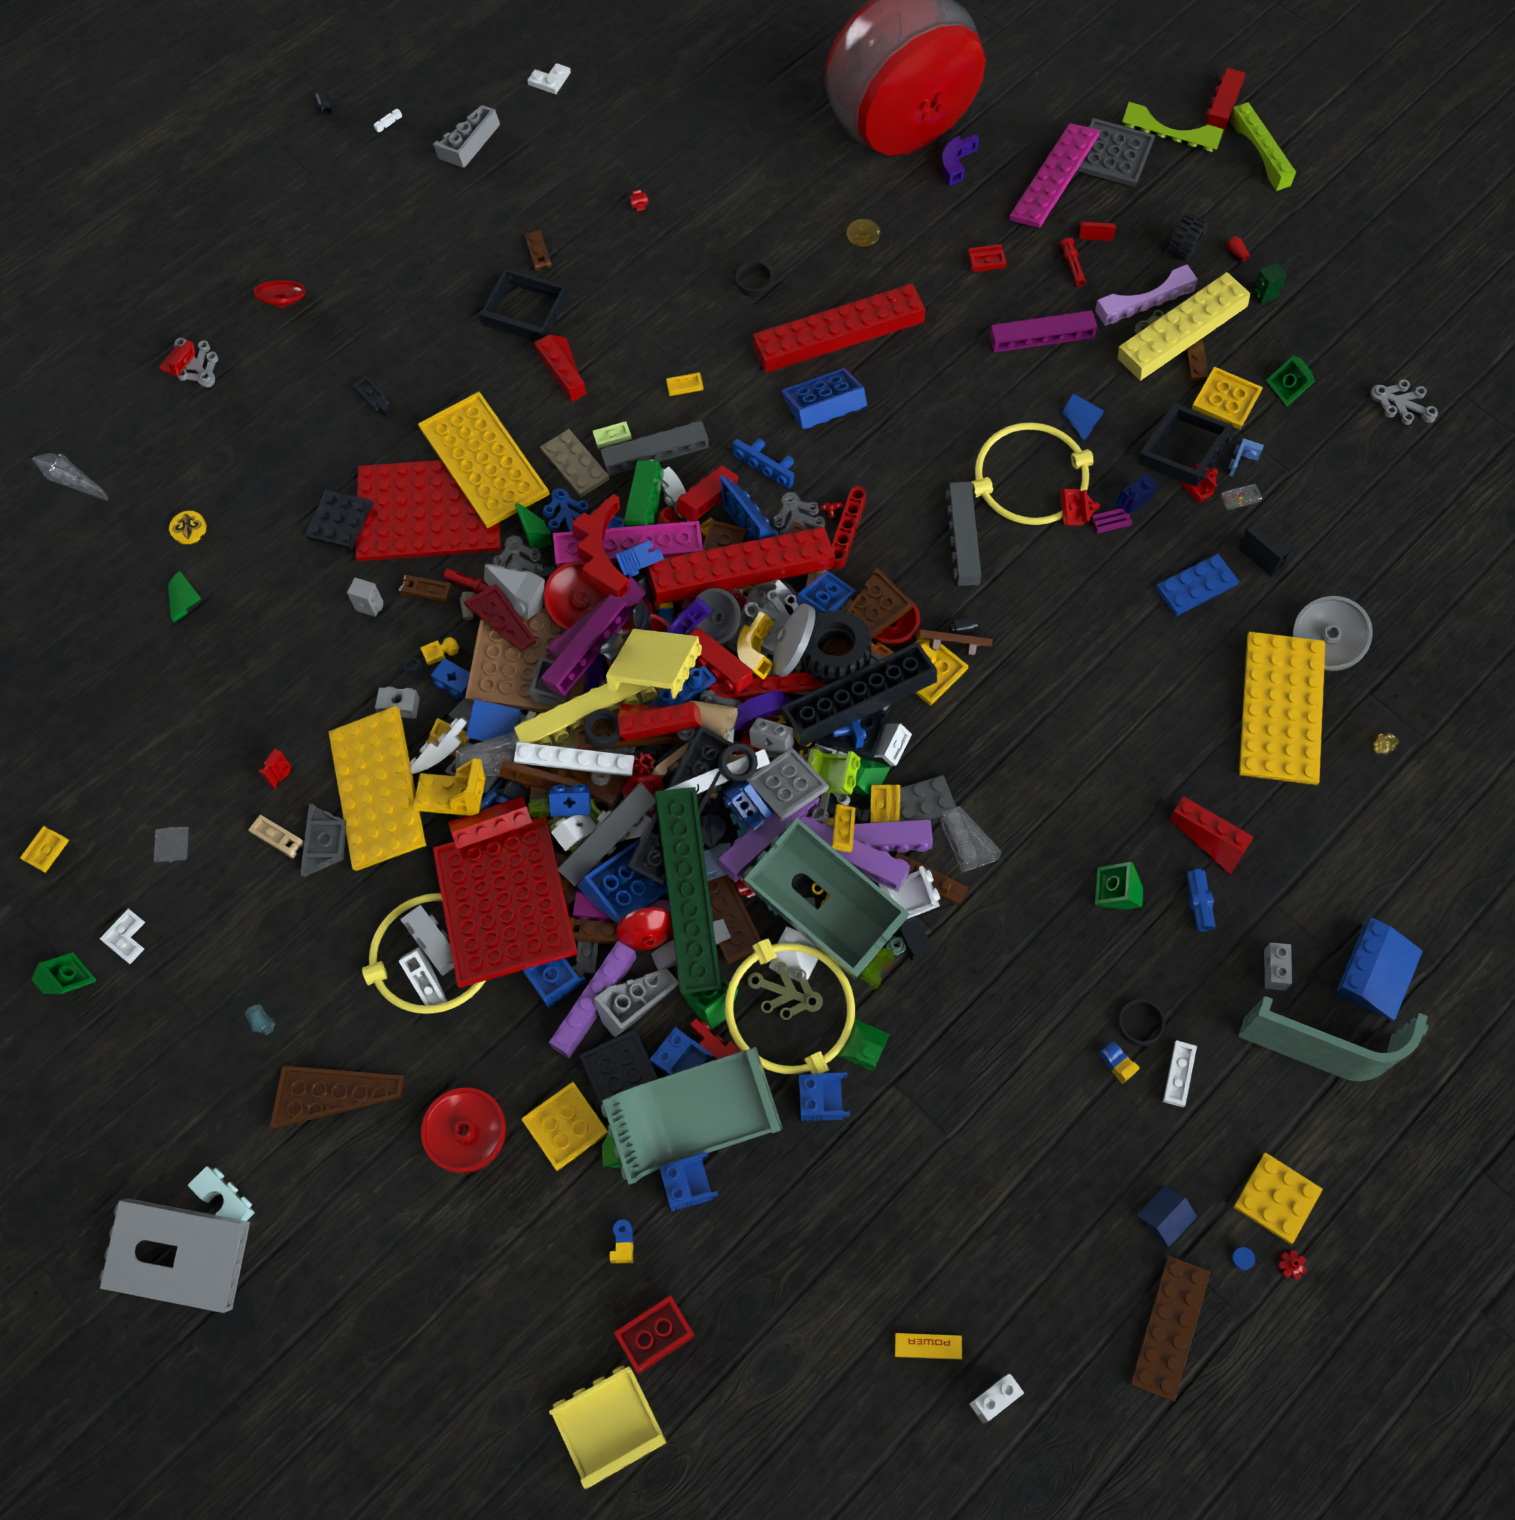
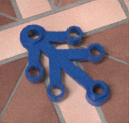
M555 489L551 494L552 502L544 507L543 515L545 517H552L558 505L561 510L555 519L549 521L548 528L553 532L558 531L561 522L565 519L569 532H573V519L580 517L581 514L568 508V505L576 508L580 513H586L588 503L585 501L577 502L570 498L568 492L564 489Z

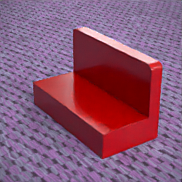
M1081 221L1079 239L1113 241L1116 225L1113 223Z
M187 340L182 347L175 346L159 366L160 371L178 377L196 355L193 342Z

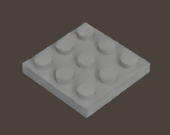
M793 748L771 761L770 764L762 767L751 778L746 779L781 822L829 789L828 784Z

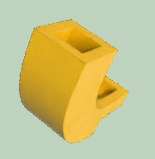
M760 611L750 627L744 625L738 638L737 652L739 659L753 670V674L764 680L774 663L761 654V645L775 622Z

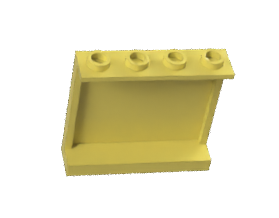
M633 629L606 674L608 689L616 691L621 683L671 689L672 699H675L678 692L682 690L685 679H688L691 668L695 666L697 657L701 655L702 646L699 644L698 636Z
M624 1365L612 1371L613 1376L607 1379L603 1376L595 1380L593 1387L588 1390L585 1387L573 1393L574 1397L568 1401L562 1399L553 1404L554 1409L549 1411L577 1468L584 1489L593 1486L667 1443L630 1366L627 1368Z

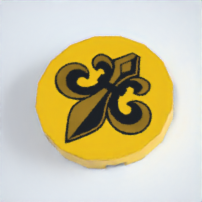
M184 511L172 519L169 531L175 541L181 544H192L199 541L202 534H205L207 525L199 513Z

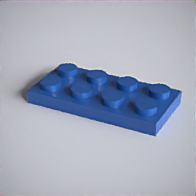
M1216 554L1157 584L1156 590L1175 616H1178L1237 586L1239 580L1220 555Z

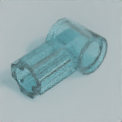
M261 1004L254 1005L245 1011V1016L253 1032L265 1033L266 1035L273 1032L275 1022L264 1011Z

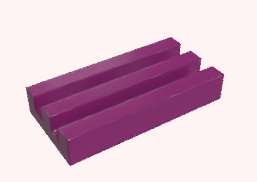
M1126 507L1092 515L1091 517L1097 534L1132 525V520L1129 518L1130 515L1127 513ZM1125 519V521L1114 523L1115 521Z

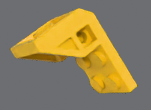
M473 758L457 768L455 776L421 773L413 809L423 812L467 816L479 813L486 781L481 759Z

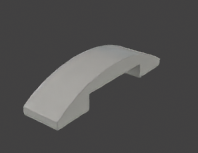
M723 919L713 922L716 945L731 938ZM673 940L651 953L658 971L676 965Z

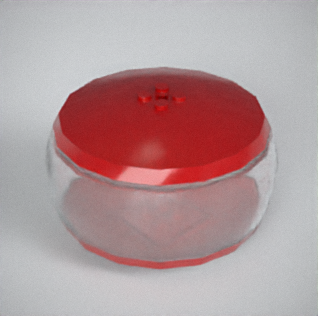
M871 0L850 18L834 41L826 61V92L842 127L854 140L888 156L909 154L932 143L944 134L971 105L983 81L986 62L984 49L971 16L964 7L954 0Z

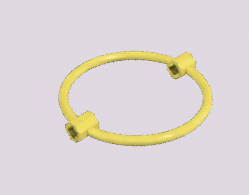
M1019 423L1005 427L993 434L985 442L978 454L975 466L976 480L971 481L972 493L975 497L982 496L988 505L1003 517L1028 525L1048 524L1063 518L1062 511L1038 518L1016 515L1001 507L990 496V493L993 492L991 479L988 477L983 478L982 476L984 458L990 447L997 440L1015 431L1039 430L1063 440L1074 451L1071 455L1073 467L1075 469L1081 468L1082 470L1080 490L1086 489L1087 491L1089 485L1088 466L1094 463L1093 454L1089 449L1082 451L1077 443L1064 432L1045 424Z
M441 893L415 897L399 905L388 914L378 927L371 942L369 966L362 968L367 985L374 983L379 992L389 1002L409 1012L430 1014L450 1010L470 999L486 982L473 984L467 991L455 999L437 1005H416L403 1001L392 994L382 980L387 979V972L383 962H377V953L381 938L386 929L400 914L411 907L425 902L442 901Z
M769 939L758 942L752 946L755 953L742 962L732 976L726 993L725 1014L732 1038L741 1051L750 1049L737 1029L733 1011L735 991L746 970L757 960L762 965L777 958L775 952L798 951L809 954L825 963L834 972L843 987L847 1003V1016L843 1032L837 1043L828 1053L823 1056L821 1051L805 1058L806 1064L779 1065L760 1057L763 1068L782 1074L810 1072L811 1075H819L829 1071L827 1063L845 1046L854 1024L855 1002L852 988L846 975L826 954L811 946L799 943L771 945Z

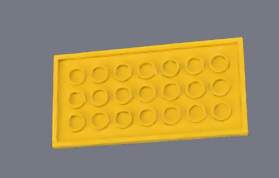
M480 392L418 423L420 430L487 529L517 513L516 503L526 508L550 495L547 487Z
M1255 632L1247 634L1239 775L1313 785L1319 784L1325 641Z
M394 706L328 731L343 818L346 821V835L352 869L358 871L426 846L420 812L413 809L416 791L400 709Z

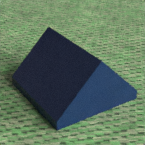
M1164 1185L1136 1217L1169 1248L1197 1218V1215L1186 1197Z

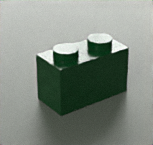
M1278 263L1259 271L1251 293L1260 305L1279 296L1287 274Z

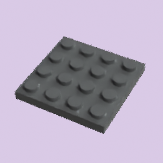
M1093 118L1089 127L1099 129L1100 135L1077 171L1136 187L1155 135Z

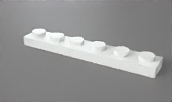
M517 742L514 762L632 776L635 757L633 755Z

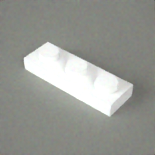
M1176 1040L1163 1102L1185 1107L1197 1046Z

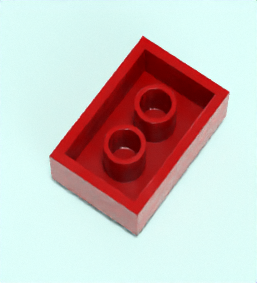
M671 1295L614 1332L638 1374L695 1337Z

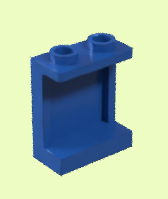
M474 697L466 737L512 747V743L516 742L518 738L514 727L521 723L523 713H520L519 707L514 708L486 702Z

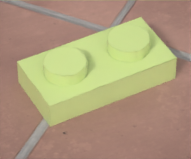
M626 421L593 431L598 449L632 439Z

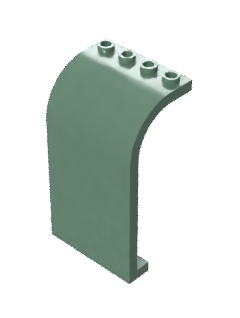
M1264 996L1244 1018L1238 1037L1341 1078L1352 1081H1367L1380 1076L1416 1049L1422 1036H1425L1428 1030V1024H1426L1428 1016L1419 1013L1417 1019L1413 1017L1410 1020V1024H1404L1403 1029L1399 1028L1396 1034L1391 1035L1387 1052L1378 1053L1271 1012L1269 1010L1273 999Z
M756 1047L632 1087L602 1100L603 1104L601 1105L604 1117L608 1118L610 1124L608 1125L609 1135L611 1138H614L616 1143L614 1147L616 1157L621 1159L622 1176L624 1180L627 1179L628 1185L660 1169L659 1166L679 1162L681 1159L705 1152L709 1153L771 1132L775 1133L782 1129Z

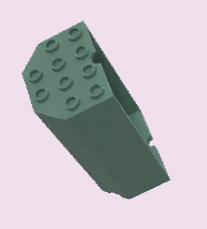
M800 819L790 820L783 828L784 834L781 837L777 835L772 840L769 851L766 852L764 850L759 855L756 866H750L743 874L744 885L855 980L908 918L910 913ZM798 874L807 875L826 891L830 897L817 910L792 888L791 882L794 876Z

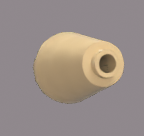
M690 700L689 702H694L700 708L702 726L728 740L730 736L728 733L730 729H733L737 719V708Z

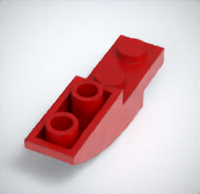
M695 1019L690 1024L691 1029L702 1039L699 1045L713 1054V1060L741 1052L737 1044L735 1045L732 1041L724 1046L726 1044L724 1040L718 1035L714 1036L710 1032L711 1028L704 1021L700 1023Z

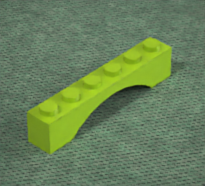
M1132 102L1128 103L1122 121L1126 123V127L1133 129L1135 126L1142 127L1141 131L1150 133L1152 130L1157 132V136L1166 138V135L1172 136L1173 141L1180 143L1182 140L1188 141L1187 145L1197 147L1198 144L1203 145L1204 150L1211 152L1213 149L1217 150L1224 129L1210 125L1193 130L1180 131L1171 129L1159 123L1145 106Z
M1249 102L1235 106L1229 122L1237 133L1247 136L1256 146L1263 159L1268 180L1276 191L1290 187L1296 171Z

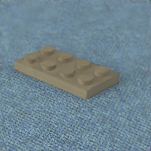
M570 429L540 446L542 453L580 498L610 480L609 475Z

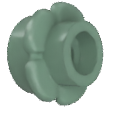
M892 936L888 940L886 948L891 954L899 955L905 951L906 944H904L902 937Z

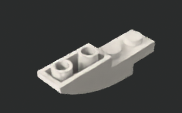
M667 467L664 470L661 489L664 491L666 504L669 507L672 506L676 511L677 499L681 494H685L686 491L674 471ZM676 512L677 515H678L680 518H684L687 522H689L688 519H686L685 517H683L682 515H680L678 512Z
M465 717L456 718L449 726L452 728L448 734L444 733L439 738V745L434 741L430 744L426 742L420 749L422 754L419 758L416 759L414 757L410 762L412 774L426 770L449 756L463 742L458 735L469 721Z

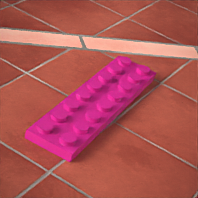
M1069 123L1010 214V221L1038 228L1041 227L1100 135L1099 129Z
M699 521L606 529L603 539L604 549L611 563L617 562L615 554L651 540L653 547L648 549V552L661 549L664 558L703 551ZM573 532L553 533L556 568L569 562L582 561L578 558L577 545L581 540L573 536Z

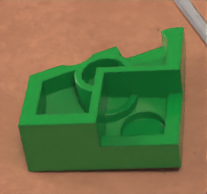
M180 571L169 582L171 619L175 622L188 613L186 609L201 600V598Z

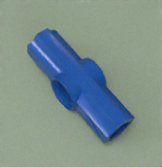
M1195 869L1187 873L1190 890L1189 905L1191 910L1194 911L1197 931L1206 932L1213 930L1216 927L1212 910L1214 904L1213 895L1208 890L1205 870Z

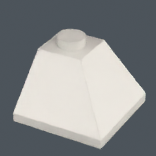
M789 927L785 928L778 942L799 943L818 949L800 932ZM779 951L775 952L777 958L771 960L769 968L775 971L776 964L783 962L788 967L787 971L791 979L797 981L794 978V973L798 969H803L807 974L806 978L808 980L818 959L803 952ZM781 964L778 966L779 972H783L785 970L784 965ZM802 971L797 973L798 979H802L804 977V973Z

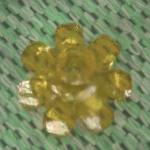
M1388 733L1386 737L1380 734L1377 736L1378 741H1375L1373 744L1375 747L1374 751L1377 754L1382 753L1383 756L1388 755L1389 750L1393 751L1396 748L1395 745L1399 743V740L1392 733Z

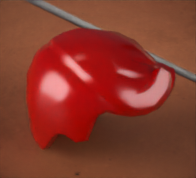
M670 507L662 509L656 519V524L683 522V520L678 519L676 511Z

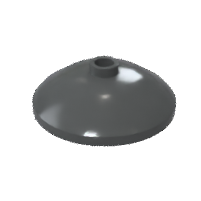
M719 588L707 589L696 598H701L712 608V611L693 631L699 627L719 644H724L736 634L741 620L740 607L735 597L728 591Z

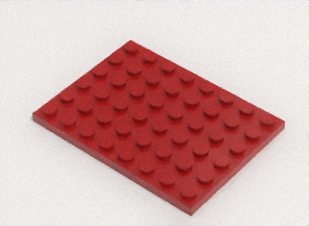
M441 460L358 466L357 497L369 499L374 505L356 541L357 561L501 551V521L487 529Z
M546 816L532 819L530 824L457 849L455 842L433 847L455 975L459 988L578 954Z

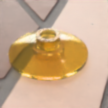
M869 219L855 220L847 228L849 241L857 246H870L880 236L879 226Z

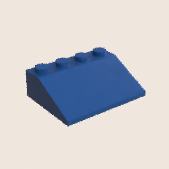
M845 367L781 390L793 416L803 429L811 428L821 422H828L832 418L844 416L846 413L858 411L862 407L867 406L864 387Z
M721 475L722 507L738 527L746 529L745 537L748 541L779 536L777 530L771 528L767 517L761 515L757 504L751 502L749 494L729 478Z
M640 838L584 876L577 885L592 904L617 924L626 915L647 907L667 892L666 882L663 886H658L625 868Z
M1371 917L1361 930L1335 994L1394 1022L1423 951L1391 926Z

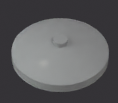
M1340 596L1322 597L1309 603L1299 613L1293 629V637L1325 641L1324 670L1326 671L1347 669L1359 662L1367 653L1373 635L1372 624L1366 611L1356 602Z
M805 603L798 606L779 631L772 663H774L772 672L780 677L787 676L802 657L814 627V607Z

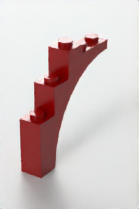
M613 494L608 499H605L602 505L597 510H594L590 516L583 513L580 517H577L572 523L573 536L581 540L577 545L578 558L586 562L582 568L583 581L608 597L613 595L622 599L630 591L629 579L620 573L610 562L603 545L606 528L614 515L620 510L619 497Z

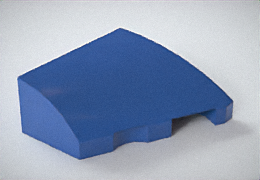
M1073 394L1062 414L1066 420L1070 421V426L1073 430H1077L1080 440L1084 442L1092 432L1093 426L1102 416L1103 410Z

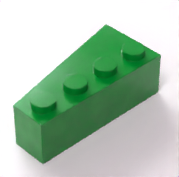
M637 461L624 518L627 527L656 525L661 483L664 477V470L658 461Z

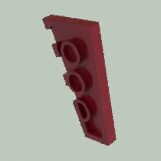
M496 584L464 601V605L519 652L536 644V639Z

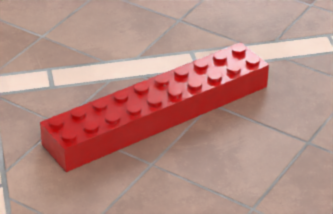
M909 284L753 334V347L765 373L923 323L925 307L913 284Z
M819 527L664 558L647 566L646 575L655 604L658 605L697 597L703 591L711 588L731 590L833 569L835 554L825 527Z

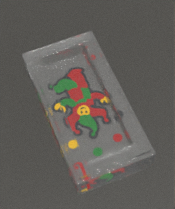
M1256 484L1228 490L1220 495L1227 510L1258 503L1262 500Z

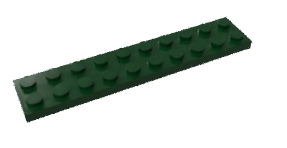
M696 787L656 791L655 799L680 994L721 989Z

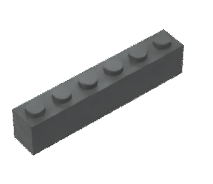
M702 421L664 432H657L650 436H643L632 441H625L618 445L607 446L600 450L606 472L611 476L635 469L637 461L653 460L660 462L709 448V443Z
M971 482L950 483L949 490H946V501H949L950 504L947 505V515L951 516L949 532L953 534L950 537V545L954 547V552H952V563L956 564V568L953 569L954 579H957L958 586L980 585L981 567Z
M640 782L569 855L557 870L574 886L578 882L580 883L592 868L595 870L602 864L601 858L605 854L609 856L617 848L615 844L619 840L623 842L630 835L629 829L633 825L637 827L644 820L642 816L647 811L651 813L657 807L655 795Z

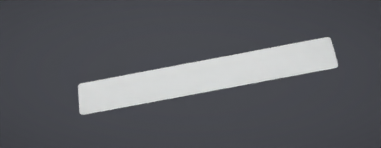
M764 749L755 753L758 760L757 769L770 764ZM746 756L727 764V767L734 774H742L748 769L749 760ZM719 768L666 790L696 787L697 791V784H699L698 793L709 789L714 777L720 770ZM720 774L715 786L729 780Z

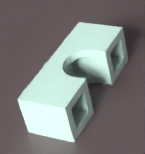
M206 1166L188 1184L193 1192L207 1203L217 1195L223 1196L224 1203L222 1208L216 1213L218 1216L247 1221L255 1213L250 1208L253 1204L245 1196L239 1197L237 1194L239 1190L231 1182L227 1184L222 1179L225 1175L218 1168L213 1170Z

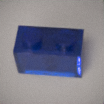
M1146 473L1122 489L1116 504L1126 513L1130 514L1153 499L1159 484Z

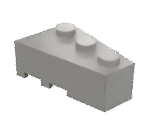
M419 905L400 919L442 976L454 968L451 947L448 942L449 936L443 929L440 931L437 928L439 923L433 915L428 916L422 906Z

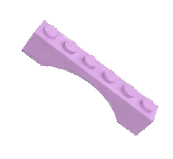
M1185 265L1172 270L1168 279L1161 286L1148 293L1134 296L1111 294L1099 299L1095 312L1105 326L1111 323L1114 324L1123 318H1129L1138 312H1144L1153 306H1159L1163 302L1194 291L1198 279L1189 266Z

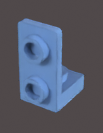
M1243 438L1241 445L1237 444L1233 455H1236V458H1232L1228 469H1231L1229 476L1233 477L1241 456L1258 461L1264 445Z

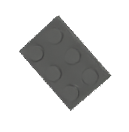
M944 775L900 788V821L931 820L957 811Z

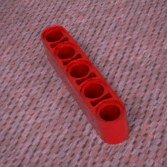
M856 486L849 493L832 543L835 557H840V559L835 558L833 569H842L846 564L865 507L866 491L862 487Z

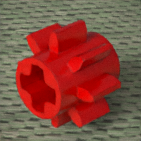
M641 190L632 191L633 195L629 196L632 209L636 208L637 211L645 210V205H648L646 193H641Z
M640 752L634 758L633 770L637 775H650L655 770L653 765L656 760H653L650 753L643 755Z
M744 875L735 882V887L740 896L746 895L749 898L756 895L744 885Z

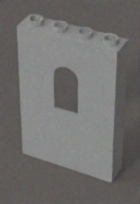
M129 1198L119 1201L114 1210V1215L116 1216L114 1225L109 1233L111 1239L109 1247L105 1252V1267L100 1274V1289L221 1313L232 1310L250 1226L249 1221ZM142 1240L178 1246L173 1268L139 1261L135 1256L136 1245Z

